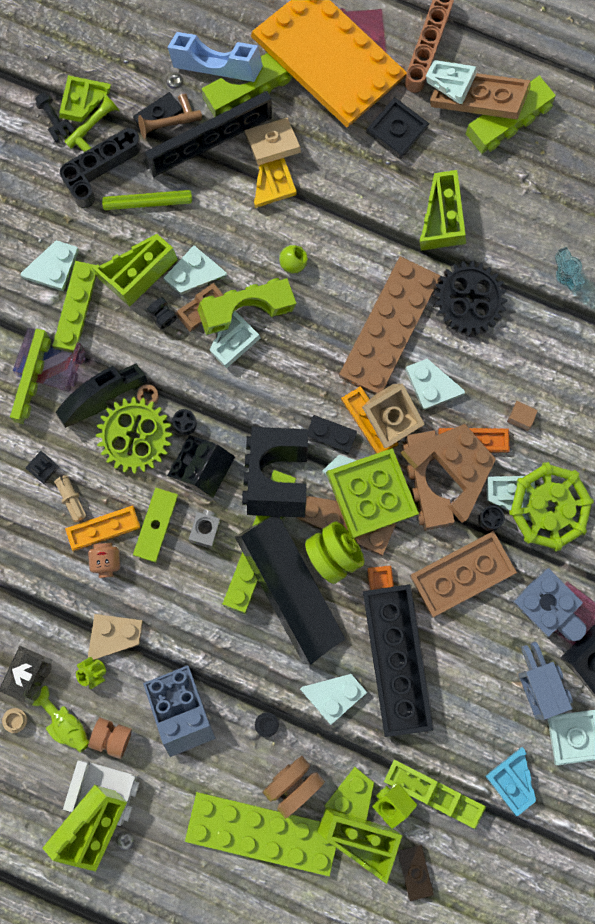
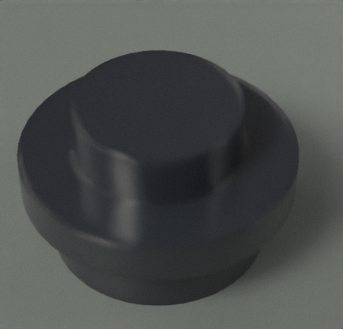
M262 713L256 718L255 730L260 736L271 737L278 731L279 721L272 713Z

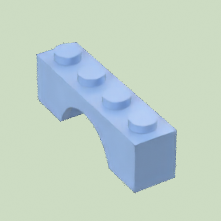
M176 32L167 47L173 67L254 82L263 67L258 45L237 42L231 52L222 53L207 47L197 35Z

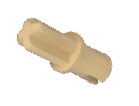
M68 475L62 476L63 480L59 477L54 483L63 498L61 502L66 505L73 521L79 522L86 517V513L78 499L80 495L75 493Z

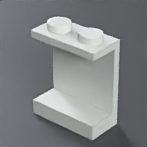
M78 760L63 810L72 812L94 785L115 790L127 801L117 824L121 826L124 821H129L132 807L129 806L131 796H136L139 788V782H136L137 775Z

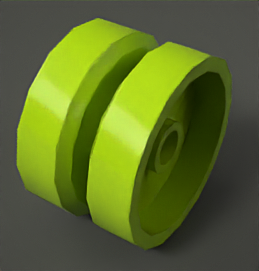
M337 521L323 528L322 534L316 533L306 540V551L312 564L320 575L332 584H336L347 577V572H355L364 566L365 560L360 546L355 538H351L348 529Z

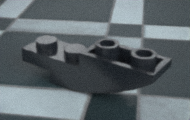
M137 363L120 371L111 366L79 386L55 413L65 428L75 425L107 409L105 401L116 398L118 395L146 383V375Z

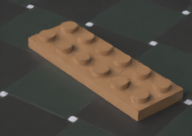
M401 256L399 257L339 373L340 378L359 387L361 386L375 395L384 390L434 291V286L438 283L437 279L441 275Z

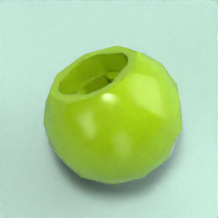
M289 245L280 252L279 263L285 272L297 274L307 265V254L300 246Z

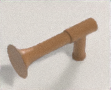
M181 94L178 96V100L183 108V114L158 120H145L139 115L140 132L142 137L146 139V135L154 129L202 120V113L200 110L192 111L187 94Z

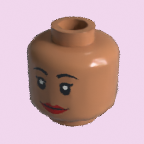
M112 543L94 544V548L88 552L90 572L98 574L99 578L113 577V572L118 571L121 567L119 549L114 547Z

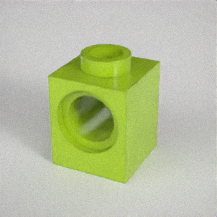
M397 782L390 789L388 786H385L376 795L378 800L372 807L393 829L411 814L417 804Z

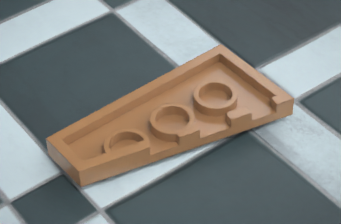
M306 496L305 518L296 517V519L321 530L335 521L347 528L339 505L335 500ZM397 523L356 537L355 540L360 547L383 556Z

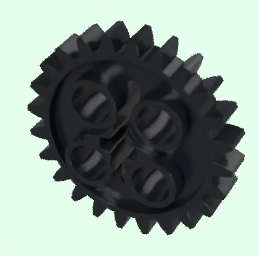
M462 261L459 268L456 264H453L451 271L446 269L443 272L444 276H440L437 279L440 284H436L434 289L438 292L434 293L432 298L438 301L433 304V307L440 308L436 316H444L441 321L442 324L447 321L450 323L448 330L455 326L457 327L456 334L465 330V335L468 336L471 330H473L474 335L477 336L480 333V329L486 333L489 330L488 326L493 328L496 325L494 320L500 321L502 319L499 313L505 312L506 308L501 305L505 304L508 299L501 296L507 290L499 288L504 282H496L495 279L499 274L496 273L491 276V267L484 271L483 263H480L476 268L474 261H471L468 267ZM454 282H460L464 290H457ZM477 284L484 285L486 293L480 292L477 289ZM450 295H452L453 297H458V298H456V299H451V298H450ZM467 295H470V299H474V300H473L472 302H470L469 298H465V297H466ZM483 298H488V299H489V302H487L486 300H481V299H483ZM453 304L460 305L463 312L461 314L456 313L453 309ZM476 306L482 307L485 310V315H479L476 311Z

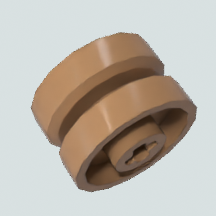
M302 755L291 765L288 764L262 791L270 802L276 801L283 794L286 795L277 807V810L285 819L300 808L325 783L317 772L311 773L304 780L301 778L310 768V764Z

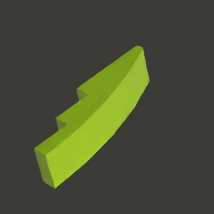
M396 760L393 761L384 779V782L391 786L398 782L408 795L474 829L477 828L486 809V806Z

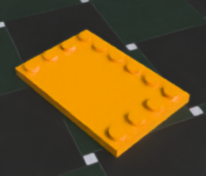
M290 0L251 32L250 37L347 128L401 82L407 74L397 62L331 0Z

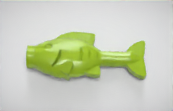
M43 686L39 693L28 701V704L42 706L51 716L52 724L47 726L46 730L55 741L77 749L79 753L83 752L88 748L89 740L82 723L69 713L66 706H62L58 710L49 700L48 686Z

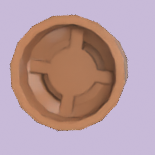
M99 717L92 731L88 748L99 752L107 750L108 755L122 759L129 743L132 729L120 724L115 727L112 721Z

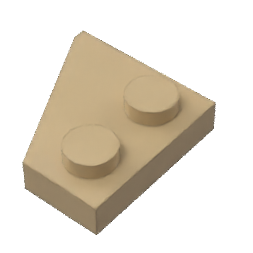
M95 614L88 658L92 657L94 661L98 658L140 645L143 620Z

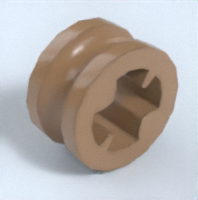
M152 385L141 386L137 392L139 403L145 397V391L149 393L152 391L154 393L151 395L152 400L148 401L146 399V406L150 402H154L156 405L159 400L157 389Z

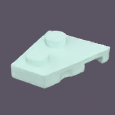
M56 240L23 270L20 276L23 279L64 292L79 249L76 246Z
M193 246L163 279L175 291L183 295L191 292L194 288L204 287L209 282L219 278L221 280L226 278L227 272L196 246Z
M235 311L232 314L229 328L217 332V338L213 341L210 352L227 369L260 339V335Z
M352 674L303 686L300 689L330 725L367 693Z

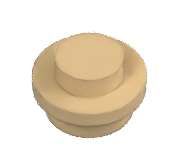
M18 708L6 711L2 718L3 727L11 733L22 731L27 724L25 712Z

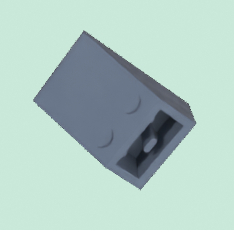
M188 665L143 683L162 743L170 757L216 739Z

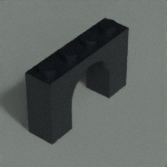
M252 427L251 436L246 438V450H250V454H245V468H249V472H244L243 486L248 487V489L242 493V505H247V515L305 518L307 483L276 482L267 478L261 471L264 467L274 462H307L308 429Z

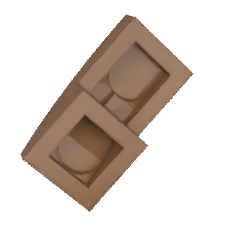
M214 283L196 294L194 300L176 312L179 320L190 332L202 324L197 311L202 299L208 296H215V298L223 296Z

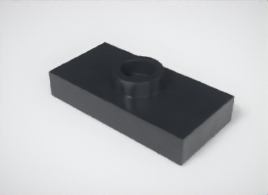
M168 92L135 114L133 118L139 126V115L145 120H158L177 116L183 112V108L173 95ZM157 129L150 131L146 136H148Z

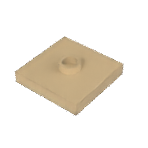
M288 118L245 130L246 138L257 165L301 153L300 145Z

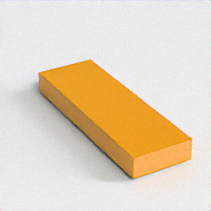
M360 386L342 397V403L376 454L398 446V442L388 448H384L362 408L370 399Z
M133 505L65 528L73 552L141 529Z

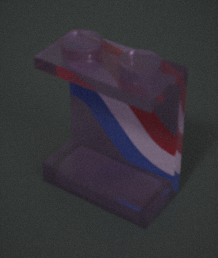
M29 327L13 368L15 375L20 378L22 377L35 329ZM51 339L49 351L44 353L42 360L44 361L43 372L38 374L36 382L70 392L71 387H75L79 376L77 370L79 365H83L86 352H84L82 344L78 342L73 353L54 349V339Z

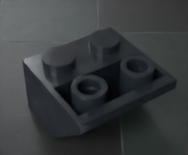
M189 435L167 476L200 494L214 498L235 456L217 443Z

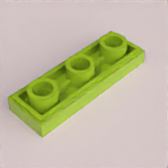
M155 487L133 556L154 563L157 562L178 494ZM154 522L160 523V527L158 529L152 528V524Z

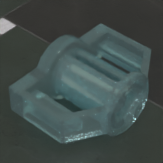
M566 246L559 249L555 255L558 267L556 278L559 283L566 285L573 293L580 290L585 281L580 273L582 270L581 261L576 257H572Z

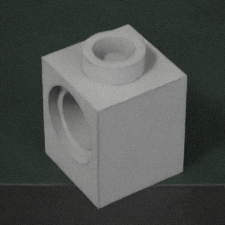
M206 510L203 511V514L197 512L189 537L190 543L213 549L221 524L220 518H216V513ZM210 523L212 525L211 532L202 534L199 531L200 525Z

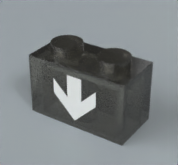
M19 645L0 686V692L21 702L33 705V702L40 696L41 685L44 679L51 672L53 659Z

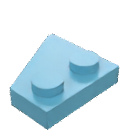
M520 747L485 775L515 816H519L536 802L534 789L531 784L530 770H528L525 757L526 752L523 747Z

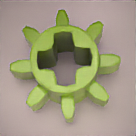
M89 657L77 664L79 670L76 671V679L82 686L89 685V688L93 689L105 681L103 676L106 674V668L100 660L93 661V658Z

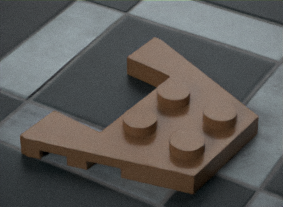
M466 424L410 446L401 452L414 469L432 454L461 487L463 492L448 506L461 523L468 519L496 460Z

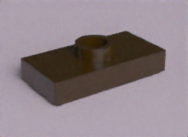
M422 845L398 850L397 853L409 901L433 896L434 893Z

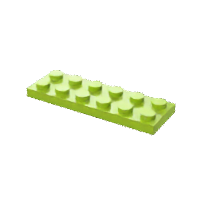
M196 792L185 838L187 843L329 877L336 850L335 846L318 833L321 821L293 814L285 819L276 810Z

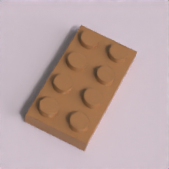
M477 73L462 104L457 103L435 88L430 99V105L434 108L518 119L531 88L530 80Z
M492 531L411 574L410 578L433 618L517 572L495 532Z

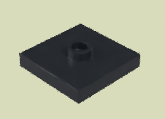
M394 97L367 128L366 133L402 159L426 131L430 123Z

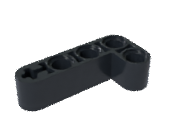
M132 128L124 129L61 166L60 176L64 186L79 207L88 208L95 201V196L89 182L140 152L141 143L137 131ZM110 151L116 152L113 156H106V153ZM88 163H96L94 167H86ZM69 174H77L73 179L67 178ZM81 192H88L85 197H78Z

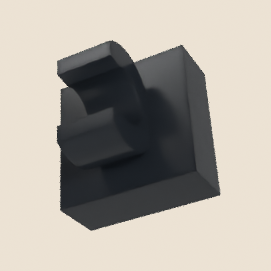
M40 451L25 469L41 483L45 484L59 469V466Z

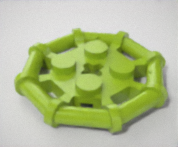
M545 462L542 463L541 467L523 478L517 479V487L509 515L513 516L527 544L534 543L552 548L554 551H561L563 546L587 533L586 527L594 498H591L578 471L567 470ZM551 475L565 478L562 484L551 482ZM542 477L543 483L533 488L531 483ZM572 484L580 499L574 500L568 488ZM525 492L529 493L528 498H530L529 503L526 504V508H521ZM549 500L556 505L554 512L547 511L546 509L549 506ZM576 506H581L577 523L573 520V517L576 515ZM527 513L533 524L531 528L522 514ZM568 525L572 530L560 537L558 531ZM539 529L550 531V538L537 535Z

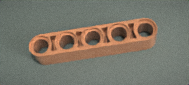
M432 0L406 74L405 86L410 92H420L425 86L426 74L435 58L454 0H445L447 1L446 3L440 0ZM433 19H438L441 22H435ZM426 38H431L434 41H428ZM419 57H424V58H426L427 60H426V61H422V60L419 59ZM416 76L420 80H413L411 77Z

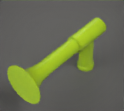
M104 93V101L100 108L64 141L70 149L75 145L84 152L91 149L92 147L83 137L107 113L116 110L120 112L114 102Z

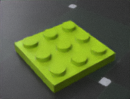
M393 448L326 472L352 539L419 514Z

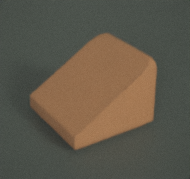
M516 401L507 422L529 431L538 410Z

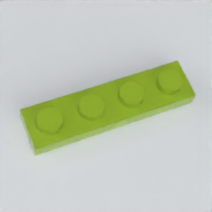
M75 261L53 342L54 349L77 353L97 277L92 269L95 266L93 264Z
M36 328L10 414V418L16 423L24 424L25 418L28 419L31 413V405H29L31 397L36 395L38 389L36 380L38 374L43 372L44 361L42 360L44 353L49 351L51 339H49L45 330Z

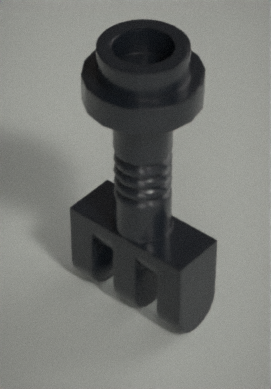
M45 92L35 98L36 107L43 109L49 120H51L53 126L48 131L55 143L60 142L59 137L56 135L57 133H60L63 139L68 138L64 129L67 128L70 134L75 130L69 120L60 121L51 106L53 102L52 97Z

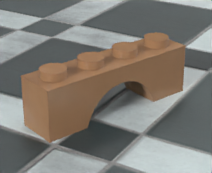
M435 430L407 435L405 443H402V449L404 450L436 436ZM432 454L415 469L411 464L407 466L409 480L413 479L415 486L412 489L414 503L418 502L420 509L417 520L419 526L423 525L424 531L452 526L455 522L453 512L448 508L451 504L450 499L436 495L427 484L425 473L427 465L435 459Z

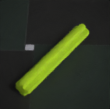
M191 190L106 196L102 198V206L104 210L190 204L192 203Z

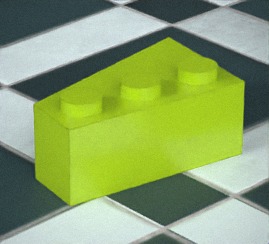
M458 171L434 173L428 208L419 241L421 251L466 244Z
M158 234L132 246V249L120 256L117 254L112 257V260L100 266L97 264L92 267L98 279L129 307L178 260L173 247Z
M94 785L42 849L52 861L96 872L127 801L115 790Z
M325 808L318 833L330 844L387 884L402 835L388 826Z

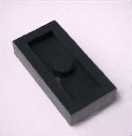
M313 415L308 428L309 440L347 454L350 453L357 431L316 415Z

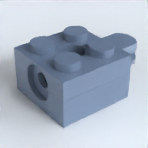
M549 568L544 569L512 601L546 637H549L556 629L566 639L572 641L580 640L586 633L584 622L574 613L583 602Z
M537 642L530 644L531 650L527 645L522 646L521 650L529 670L518 673L535 720H545L571 710L573 699L569 690L564 689L561 681L564 677L558 665L555 666L554 662H545Z

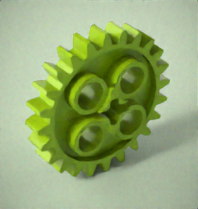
M132 397L131 403L123 398L122 406L114 402L115 410L107 408L109 416H101V419L105 421L104 425H97L98 428L102 429V433L96 434V437L102 438V441L97 446L105 448L101 455L109 454L106 462L112 463L116 461L114 468L118 469L123 465V472L126 473L130 467L134 474H137L138 467L143 472L147 470L146 465L154 469L155 460L163 462L160 457L161 453L164 455L169 454L164 449L165 446H172L167 441V438L173 436L172 433L167 432V429L171 428L172 424L164 423L168 416H160L163 410L161 407L153 410L154 402H150L146 406L145 398H142L140 403L137 402L136 397ZM125 415H130L132 418V423L128 427L121 425V419ZM141 415V420L136 430L137 416ZM147 421H153L155 424V428L151 433L144 432L143 425ZM136 430L140 437L134 439L132 455L129 456L128 451L133 441L129 434L130 432L134 433ZM122 437L126 441L125 448L117 450L115 448V441ZM142 443H146L149 447L148 453L144 456H140L137 452L138 446Z

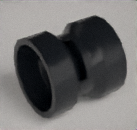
M163 297L155 300L146 309V313L150 318L156 320V325L160 330L169 327L178 317L177 313L168 307V302Z
M497 506L486 507L478 516L479 527L486 532L496 531L505 520L504 512Z

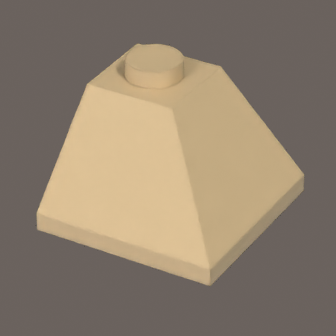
M392 384L374 395L362 407L384 448H388L425 425L403 384Z

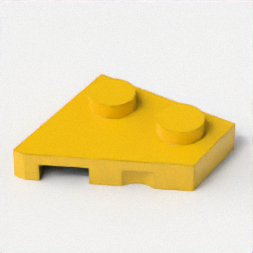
M284 158L259 165L254 199L255 208L296 195V189Z

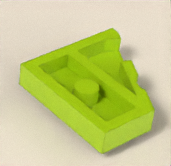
M68 75L59 118L83 122L104 99L103 93L105 95L110 93L111 84Z
M353 767L324 806L336 812L367 820L374 782L356 767Z

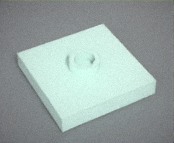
M595 710L558 714L548 718L555 765L595 760Z

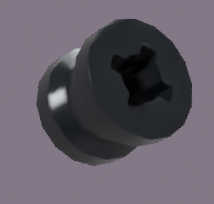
M181 409L172 418L175 431L178 434L188 436L196 430L197 421L195 415L190 410Z

